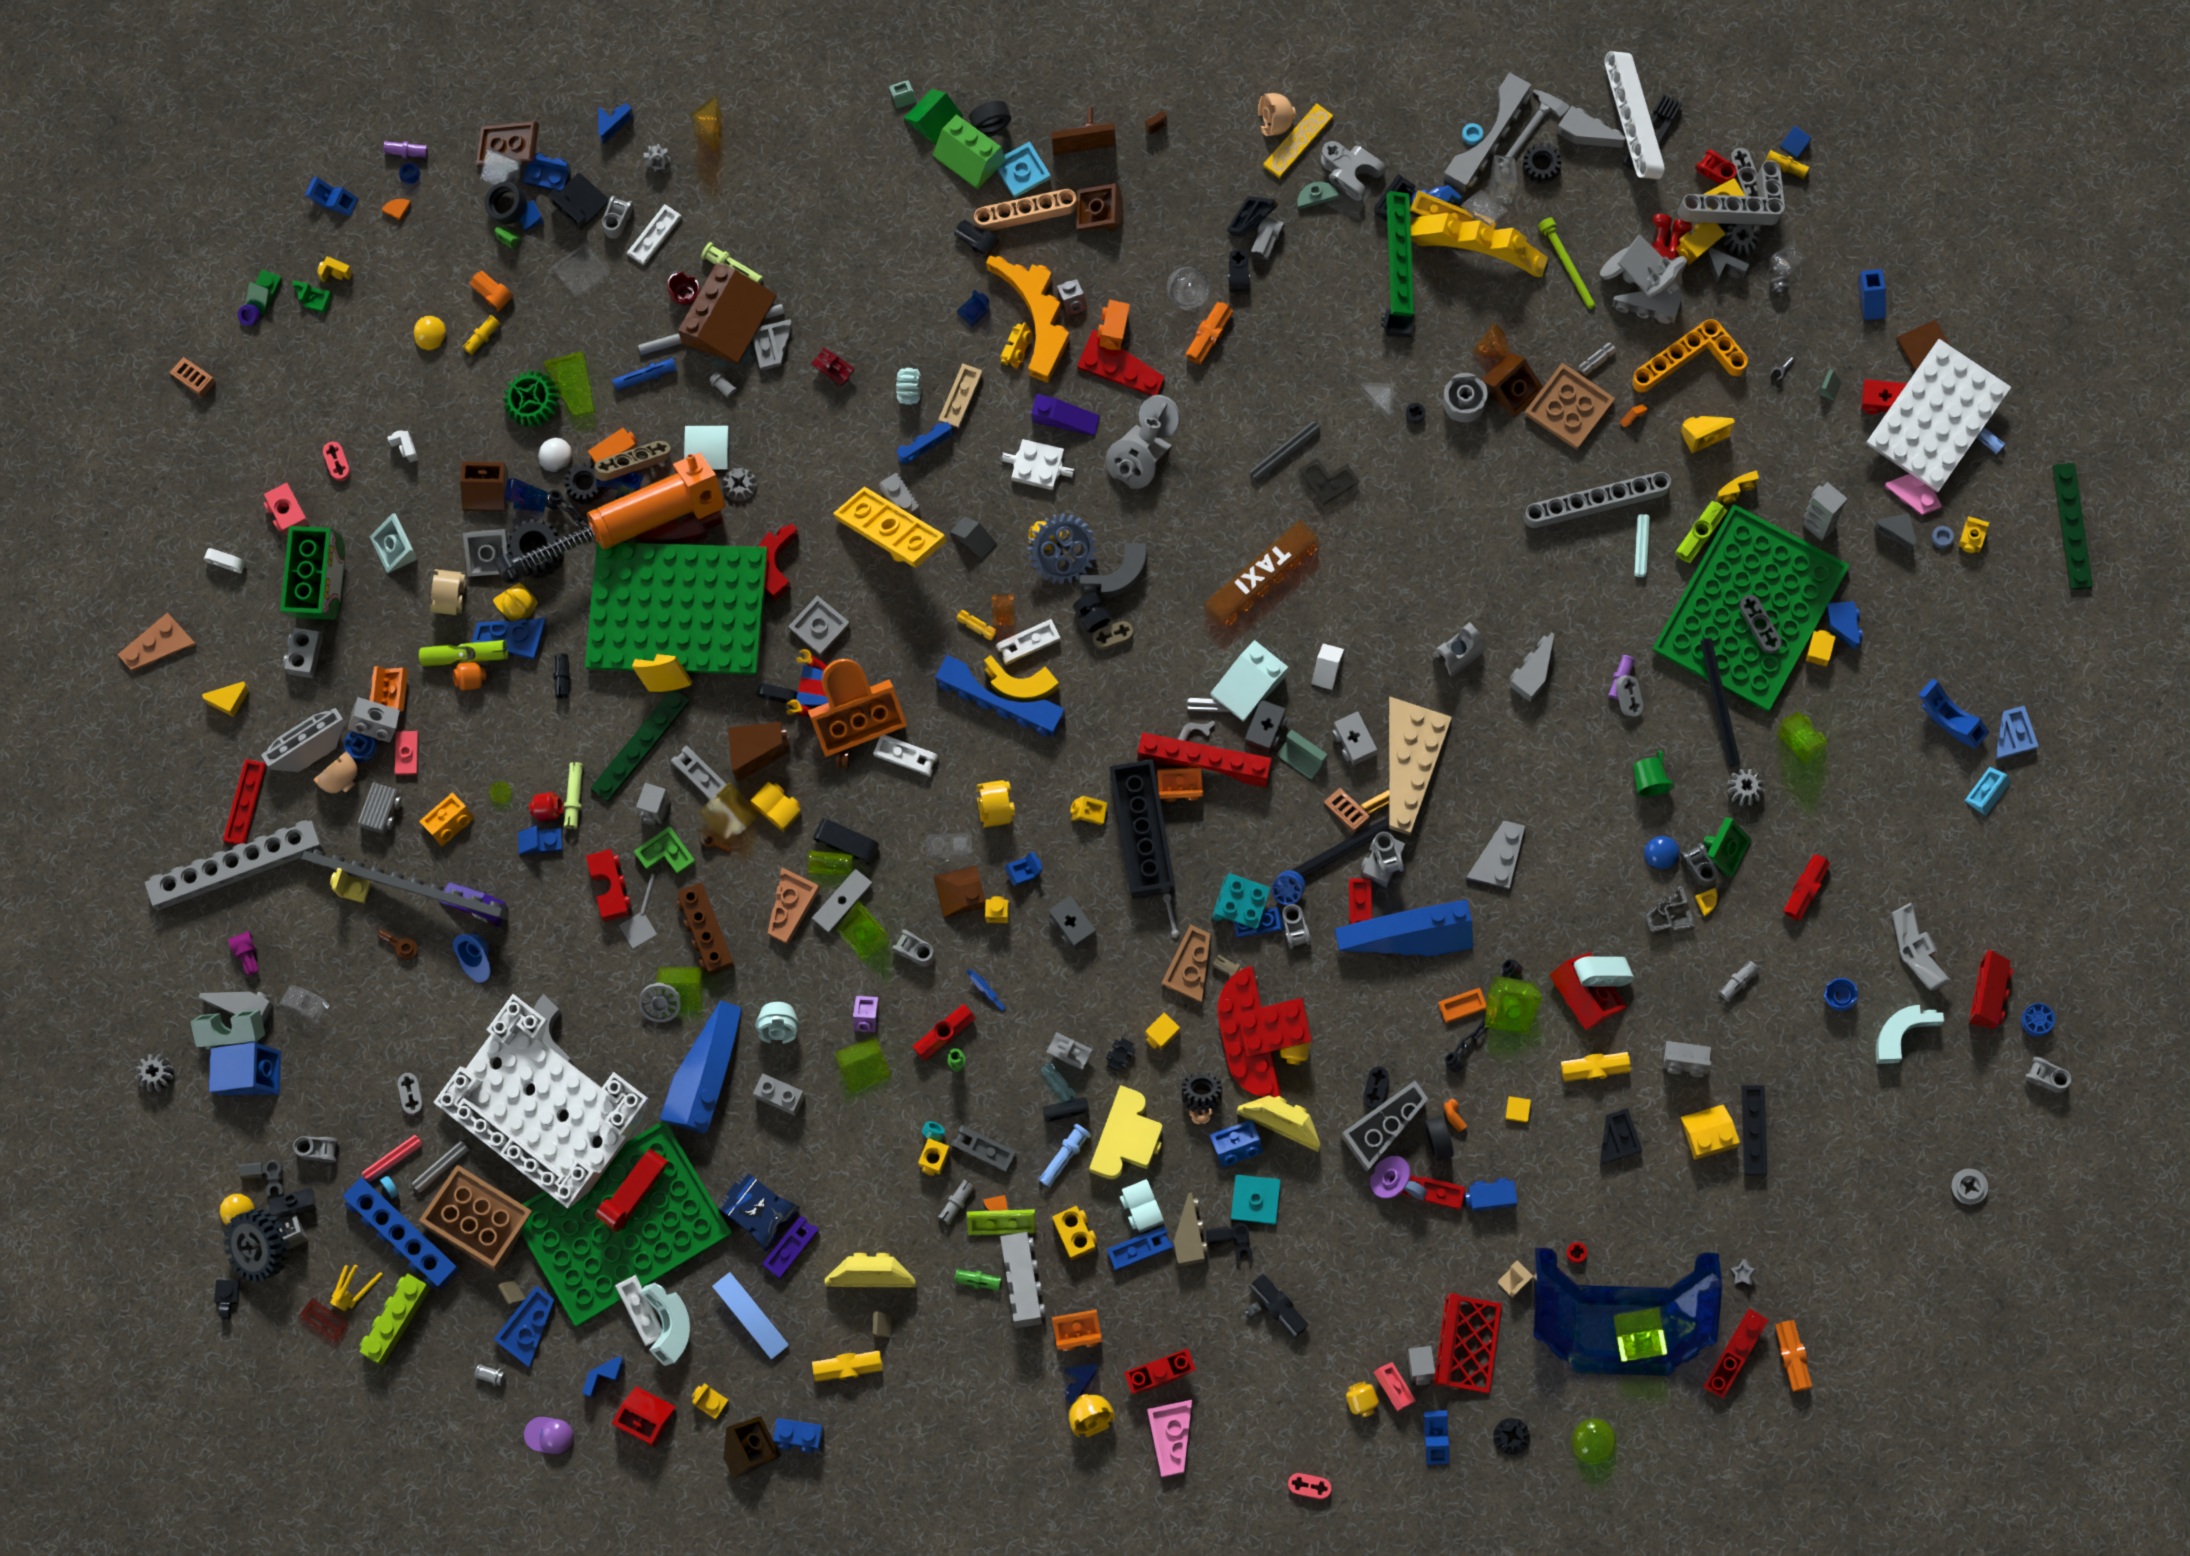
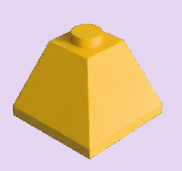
M1700 416L1696 419L1691 417L1683 422L1680 432L1691 453H1694L1730 437L1735 421L1733 418Z

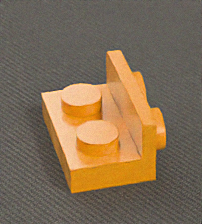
M452 792L419 822L443 846L474 819V816Z

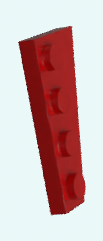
M1093 329L1077 369L1151 396L1158 395L1165 377L1123 348H1120L1119 351L1099 346L1101 338L1097 337L1098 332Z

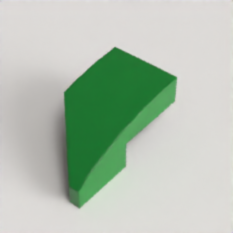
M293 280L292 284L303 305L308 309L326 314L333 294L330 291L313 288L308 283Z

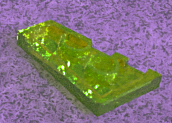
M583 351L542 361L575 418L596 413L586 355Z

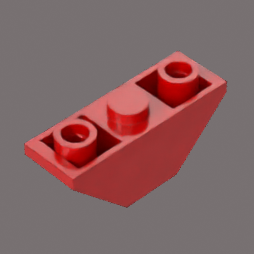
M1187 1348L1126 1371L1124 1375L1131 1393L1137 1394L1177 1381L1194 1372L1196 1368Z

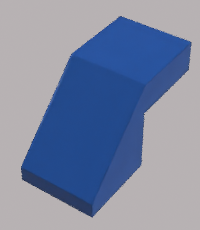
M313 177L304 195L320 206L347 216L351 215L358 200V197L343 187L333 188L318 177Z
M616 1357L589 1371L582 1394L593 1399L600 1377L618 1382L625 1360L622 1357Z
M1447 1410L1424 1411L1426 1464H1449Z

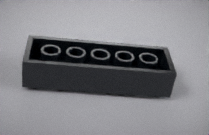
M1153 759L1109 766L1132 899L1176 892Z

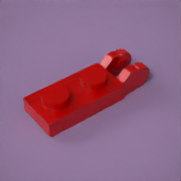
M1349 878V923L1354 924L1372 919L1371 878Z
M1410 1175L1409 1181L1420 1184L1428 1192L1424 1200L1420 1201L1457 1210L1461 1209L1466 1187L1423 1176L1420 1178ZM1405 1190L1400 1193L1401 1195L1413 1197Z

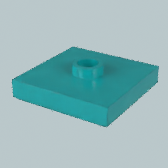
M1236 1175L1231 1220L1276 1225L1281 1179Z

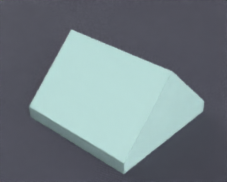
M391 514L370 536L387 573L417 560L396 514Z

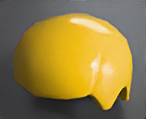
M434 316L420 318L414 327L416 344L425 350H432L441 346L443 339L446 337L445 324Z
M232 1194L225 1198L220 1205V1217L227 1225L231 1223L230 1220L236 1217V1215L255 1209L254 1204L247 1196Z

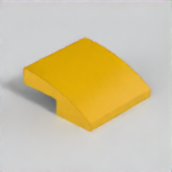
M657 654L654 661L635 659L632 665L650 692L673 691L690 686L692 680L676 656Z

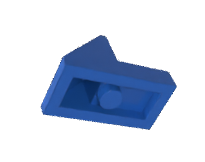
M627 103L617 107L611 117L602 108L598 107V134L603 144L634 116L632 108Z
M533 826L518 832L519 854L563 851L562 829L539 830L537 826Z

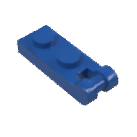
M948 421L944 424L939 423L935 425L931 432L925 436H918L911 445L900 446L897 450L899 462L907 464L952 436L953 430Z
M1160 1227L1108 1248L1107 1252L1115 1271L1173 1249L1172 1241H1169L1166 1235L1168 1234L1166 1227ZM1158 1238L1160 1245L1154 1246L1152 1239Z

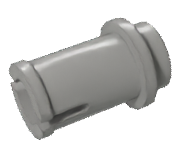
M717 371L711 376L709 381L726 398H730L737 388L724 377L723 373Z
M479 1364L475 1371V1378L491 1382L496 1387L503 1384L505 1373L502 1372V1369L495 1370Z

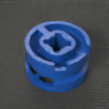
M351 731L344 740V749L354 761L362 763L374 757L377 751V743L373 737Z
M1284 871L1274 880L1271 887L1272 895L1277 902L1283 905L1294 904L1305 891V881L1295 871Z
M2043 1003L2030 1005L2021 1017L2022 1028L2028 1035L2033 1037L2046 1035L2055 1023L2053 1010Z

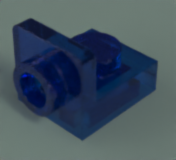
M976 290L971 292L972 297L957 310V314L971 327L990 311V300L984 293L981 292L979 294Z

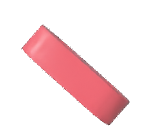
M337 442L327 443L323 448V455L329 471L336 481H345L351 472L344 451ZM331 448L338 450L336 451L337 459H334L333 456L329 454L331 452ZM336 464H340L341 468L345 469L342 475L335 473L338 471Z
M1296 1473L1288 1481L1289 1490L1296 1495L1314 1499H1325L1331 1493L1330 1482L1321 1477ZM1301 1478L1302 1483L1309 1484L1308 1488L1300 1487V1490H1295V1485H1292V1481ZM1320 1483H1324V1487L1328 1488L1327 1492L1323 1491L1322 1495H1319L1318 1490L1312 1489L1311 1485L1319 1486Z

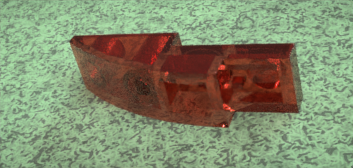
M720 510L701 519L697 517L686 518L680 524L676 518L639 534L637 537L639 542L645 544H687L707 538L705 530L724 523V519Z

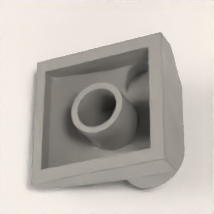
M507 529L463 533L468 577L499 574L495 564L499 557L508 554L506 544L510 538Z

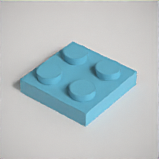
M1030 142L1006 154V161L997 169L1014 199L1051 179L1050 173Z

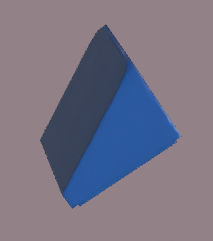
M1794 126L1780 147L1795 158H1798L1810 144L1811 137L1797 126Z
M534 200L527 203L526 210L519 219L524 231L544 222Z

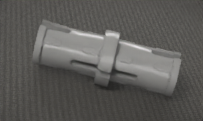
M1748 961L1737 974L1734 973L1731 976V980L1718 992L1719 995L1729 1002L1741 988L1744 989L1747 986L1746 983L1759 971V968L1752 961Z
M963 1180L954 1195H950L948 1198L949 1202L938 1218L950 1225L960 1208H964V1202L975 1187L970 1183L968 1184L966 1180Z

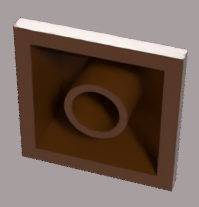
M977 866L934 876L944 918L986 908Z

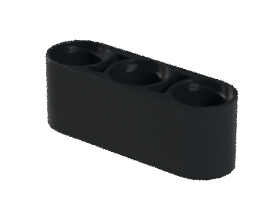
M822 818L813 836V840L819 843L821 841L831 849L838 852L839 850L846 852L845 855L856 860H864L867 865H870L879 847V843L825 818Z

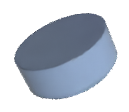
M1939 526L1933 531L1931 539L1936 547L1947 548L1954 540V533L1949 527Z
M1408 1181L1404 1188L1408 1194L1419 1200H1424L1428 1193L1423 1186L1414 1181Z

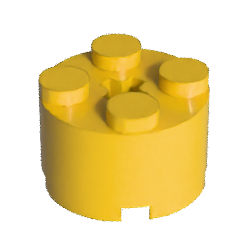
M1004 780L977 784L976 792L981 794V797L977 798L981 822H984L983 828L1010 824L1013 821V816H1015V808L1013 802L1009 803V795L1011 794L1009 781L1004 782Z

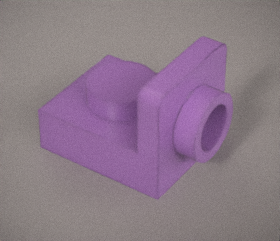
M856 996L853 1013L854 1030L862 1032L876 1031L878 997Z

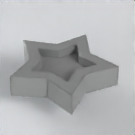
M1745 1259L1741 1261L1738 1267L1731 1268L1735 1274V1284L1745 1282L1752 1285V1275L1757 1269L1749 1267Z

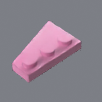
M1192 1400L1147 1409L1161 1477L1184 1473Z

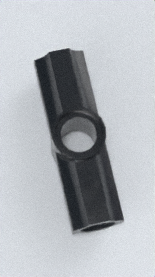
M1262 1274L1249 1286L1264 1304L1267 1312L1270 1311L1274 1316L1273 1318L1279 1321L1293 1338L1297 1337L1309 1326L1295 1310L1290 1299L1282 1291L1279 1292L1267 1276Z

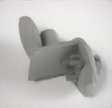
M1638 235L1630 247L1619 251L1604 264L1600 275L1606 280L1616 277L1623 272L1624 280L1630 284L1636 282L1648 297L1658 295L1665 290L1672 294L1683 283L1682 272L1687 259L1684 256L1673 258L1672 260H1669L1667 257L1663 258L1641 235Z
M1153 395L1146 399L1141 405L1138 414L1142 427L1135 425L1122 439L1114 442L1107 451L1106 464L1109 473L1113 479L1124 481L1131 489H1141L1152 481L1155 476V463L1172 446L1160 439L1172 435L1179 427L1181 419L1177 405L1169 397Z

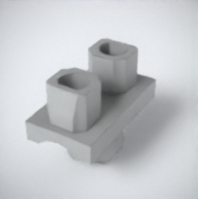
M1056 1032L1046 1052L1083 1070L1093 1050Z

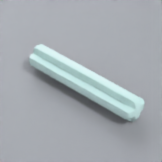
M1640 514L1637 518L1634 574L1636 577H1645L1647 574L1650 517L1646 514Z

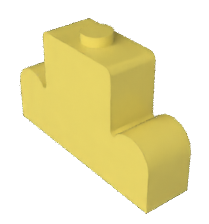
M1120 1085L1091 1162L1090 1173L1107 1179H1116L1122 1173V1161L1147 1169L1150 1166L1153 1155L1159 1154L1162 1142L1159 1141L1162 1133V1124L1140 1116L1146 1108L1145 1098L1140 1092Z

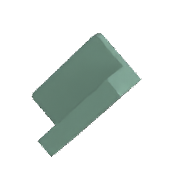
M1292 729L1286 736V742L1277 753L1280 759L1309 779L1314 778L1327 760V753Z

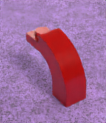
M792 523L787 527H782L777 532L776 537L769 531L759 547L768 548L765 592L774 601L791 588L789 581L777 569L776 562L780 552L799 535L797 528Z

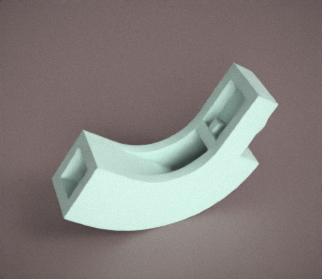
M1920 1005L1906 1007L1895 1013L1886 1022L1878 1036L1876 1063H1899L1902 1059V1035L1914 1027L1941 1026L1944 1022L1943 1013H1937V1010H1925L1921 1014Z
M653 1283L645 1286L640 1291V1294L660 1315L662 1322L661 1334L649 1351L666 1366L675 1363L683 1353L689 1338L690 1322L687 1309L676 1292L666 1295L663 1287Z

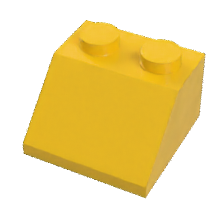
M1724 1105L1680 1117L1694 1160L1737 1148L1740 1143L1734 1123Z

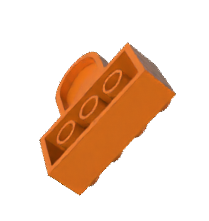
M850 659L835 660L825 668L822 674V687L828 703L808 710L825 757L908 726L890 679L870 687L861 666Z

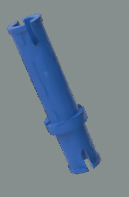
M672 357L657 364H654V362L650 363L648 367L613 378L612 381L618 392L653 378L655 380L659 379V376L677 371Z

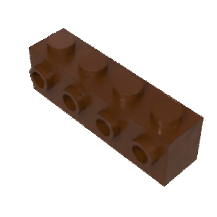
M702 882L678 891L679 899H676V903L680 912L685 911L687 916L684 919L687 931H692L695 938L691 939L695 951H700L703 957L699 959L703 972L708 970L709 975L712 976L735 967Z

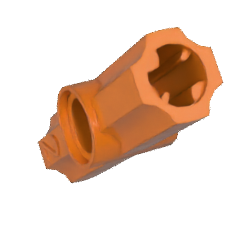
M1217 302L1207 320H1203L1195 335L1196 338L1185 354V357L1190 361L1202 365L1211 348L1217 345L1215 342L1218 337L1221 338L1223 329L1233 314V310L1227 304Z
M1795 1321L1775 1324L1781 1348L1779 1352L1780 1356H1783L1784 1359L1783 1367L1787 1370L1792 1392L1812 1388L1806 1365V1351L1803 1344L1800 1343Z

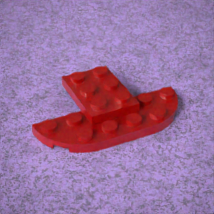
M1249 966L1235 973L1227 981L1218 1000V1020L1228 1066L1237 1083L1248 1092L1261 1097H1282L1272 1052L1313 1042L1304 999L1298 998L1262 1007L1254 967Z

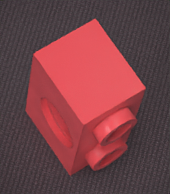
M288 483L264 494L267 500L264 502V505L269 514L274 513L276 519L273 522L279 532L283 530L284 534L288 536L289 526L305 527L309 525ZM283 508H289V511L287 513L280 514Z

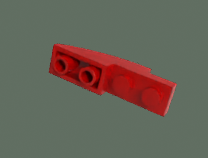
M1748 1308L1703 1388L1722 1399L1724 1398L1769 1321L1768 1318Z

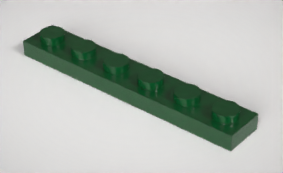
M2075 463L2056 464L2052 466L2070 590L2090 589L2093 587L2076 466Z
M677 690L669 691L590 789L609 802L687 707L690 700Z

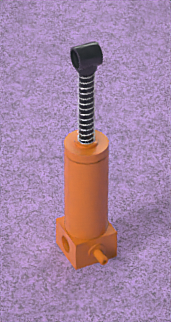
M700 452L695 455L689 454L685 459L673 464L674 475L587 512L589 528L584 527L582 531L579 530L577 533L574 532L573 535L563 537L561 540L558 539L557 542L553 541L554 543L547 544L546 547L542 546L541 549L537 548L536 551L532 550L530 554L527 552L525 556L502 555L497 559L495 567L505 583L514 584L520 581L526 568H531L533 565L537 566L536 564L538 563L542 564L544 560L547 562V559H552L553 556L557 557L558 554H562L569 549L573 550L576 546L578 548L579 545H583V543L590 540H595L605 550L692 511L698 519H701L726 508L716 474Z

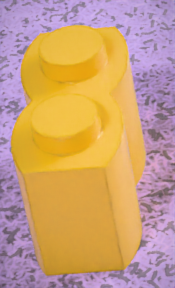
M767 782L750 800L751 805L782 832H785L802 814L799 808L801 805L793 797L787 798L783 794L785 791L777 783L772 785L770 782Z

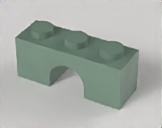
M260 1010L240 1011L230 1018L232 1029L227 1028L222 1023L220 1013L198 1016L190 1022L196 1047L205 1046V1049L218 1047V1045L231 1046L238 1045V1043H258V1040L265 1036Z

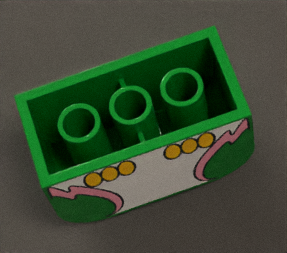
M289 526L280 612L290 618L334 620L337 617L341 602L345 564V544L343 537L332 528Z

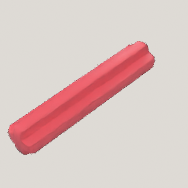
M416 1135L412 1136L362 1172L364 1178L368 1182H372L421 1147L422 1142Z

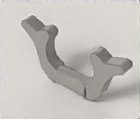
M1211 721L1207 724L1188 723L1183 727L1178 739L1187 741L1193 730L1201 731L1205 736H1209V730L1215 725V722Z

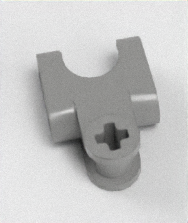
M1330 141L1324 144L1322 148L1321 164L1325 169L1332 172L1329 175L1330 182L1354 200L1360 201L1365 196V187L1356 178L1358 174L1367 173L1374 178H1379L1386 171L1382 161L1359 146H1354L1349 151L1340 143Z

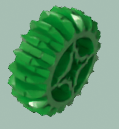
M528 370L527 375L524 372H520V378L513 376L515 381L513 384L507 382L510 389L503 390L507 397L502 398L503 402L506 403L504 410L508 411V417L513 418L516 424L521 423L523 427L529 424L530 427L534 428L536 423L542 426L543 419L547 422L550 421L549 414L556 415L553 408L559 407V404L555 402L561 399L556 394L559 388L554 386L556 384L555 381L549 379L550 376L546 373L542 375V372L537 370L534 374L532 370ZM545 389L546 397L543 403L542 396L544 394L543 390ZM520 395V396H521V401H520V403H519L520 407L518 408V407H517V399H518V396ZM526 395L534 398L537 402L529 400ZM539 408L537 411L531 413L532 410Z

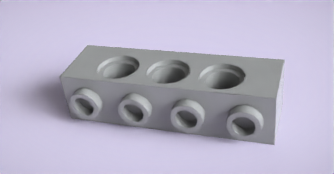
M1828 482L1823 487L1819 485L1811 494L1813 497L1809 500L1808 503L1810 504L1803 516L1805 518L1803 526L1822 542L1837 527L1847 502V498Z

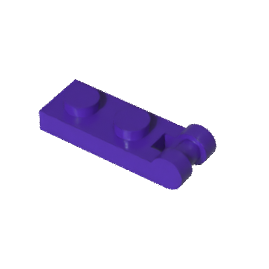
M800 1216L762 1265L781 1279L820 1229L815 1225L811 1226L807 1223L806 1218ZM799 1230H803L806 1233L803 1238L797 1234Z

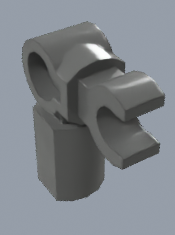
M269 1160L265 1165L262 1162L239 1164L240 1179L261 1178L266 1174L267 1181H269L266 1187L267 1196H271L273 1187H278L279 1195H283L284 1188L280 1184L283 1167L280 1162Z

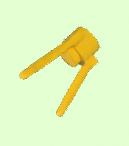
M345 1265L337 1287L331 1296L333 1298L330 1303L343 1311H346L348 1307L353 1309L356 1302L383 1274L380 1272L351 1299L353 1294L346 1290L358 1266H353L343 1285L348 1271V1266Z

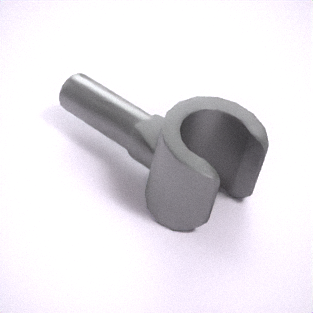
M1791 357L1780 368H1773L1770 376L1775 372H1779L1781 376L1778 377L1776 382L1781 381L1786 369L1795 361L1794 358Z

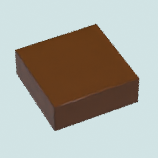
M1161 111L1146 120L1145 129L1147 132L1153 134L1167 125V115L1164 111Z

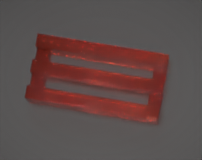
M314 1298L309 1301L299 1315L300 1318L334 1342L338 1340L343 1330L349 1325V1323ZM315 1305L341 1323L340 1327L335 1326L311 1307ZM308 1312L332 1328L336 1331L334 1335L311 1320L306 1314Z

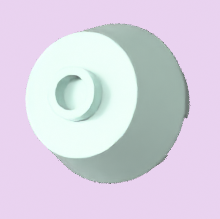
M771 1002L764 1005L755 1023L758 1037L768 1043H771V1039L782 1040V1043L790 1042L796 1038V1032L800 1027L793 1007L783 1002Z

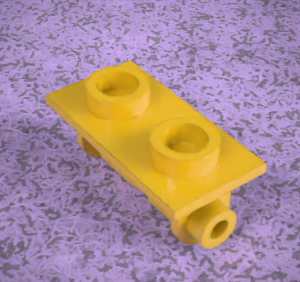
M1023 322V325L1017 324L1016 327H1013L1008 342L1013 343V346H1005L1000 356L1002 364L1008 365L1010 362L1015 369H1018L1019 364L1023 361L1025 350L1033 338V331L1026 323Z

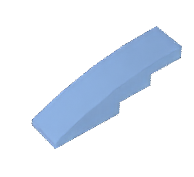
M730 1272L712 1286L770 1359H773L789 1345Z

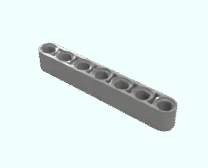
M1657 472L1533 503L1526 509L1525 523L1531 528H1538L1662 497L1669 491L1671 478L1667 473ZM1661 481L1666 486L1663 488H1659L1655 485V483ZM1642 487L1645 491L1643 493H1638L1634 490V488ZM1621 492L1624 497L1616 498L1613 493ZM1599 497L1603 502L1597 504L1592 499ZM1574 502H1578L1582 505V507L1576 509L1573 508L1571 504ZM1559 508L1561 513L1554 514L1550 509ZM1537 513L1540 515V518L1532 519L1529 515Z

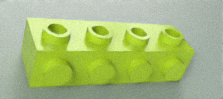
M408 1273L405 1277L400 1278L396 1285L397 1291L394 1296H390L384 1304L385 1310L381 1317L377 1316L372 1324L373 1330L370 1335H366L360 1343L361 1349L359 1352L381 1366L385 1364L431 1289L427 1284Z

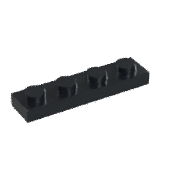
M1742 1085L1744 1176H1767L1765 1085Z

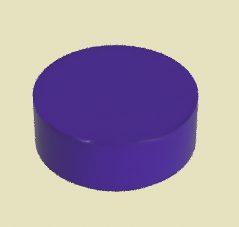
M243 305L238 311V319L243 325L252 326L260 320V311L255 305Z

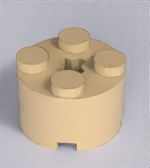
M435 569L431 591L433 604L430 605V612L449 615L462 614L463 596L460 593H465L466 586L465 575L462 572Z

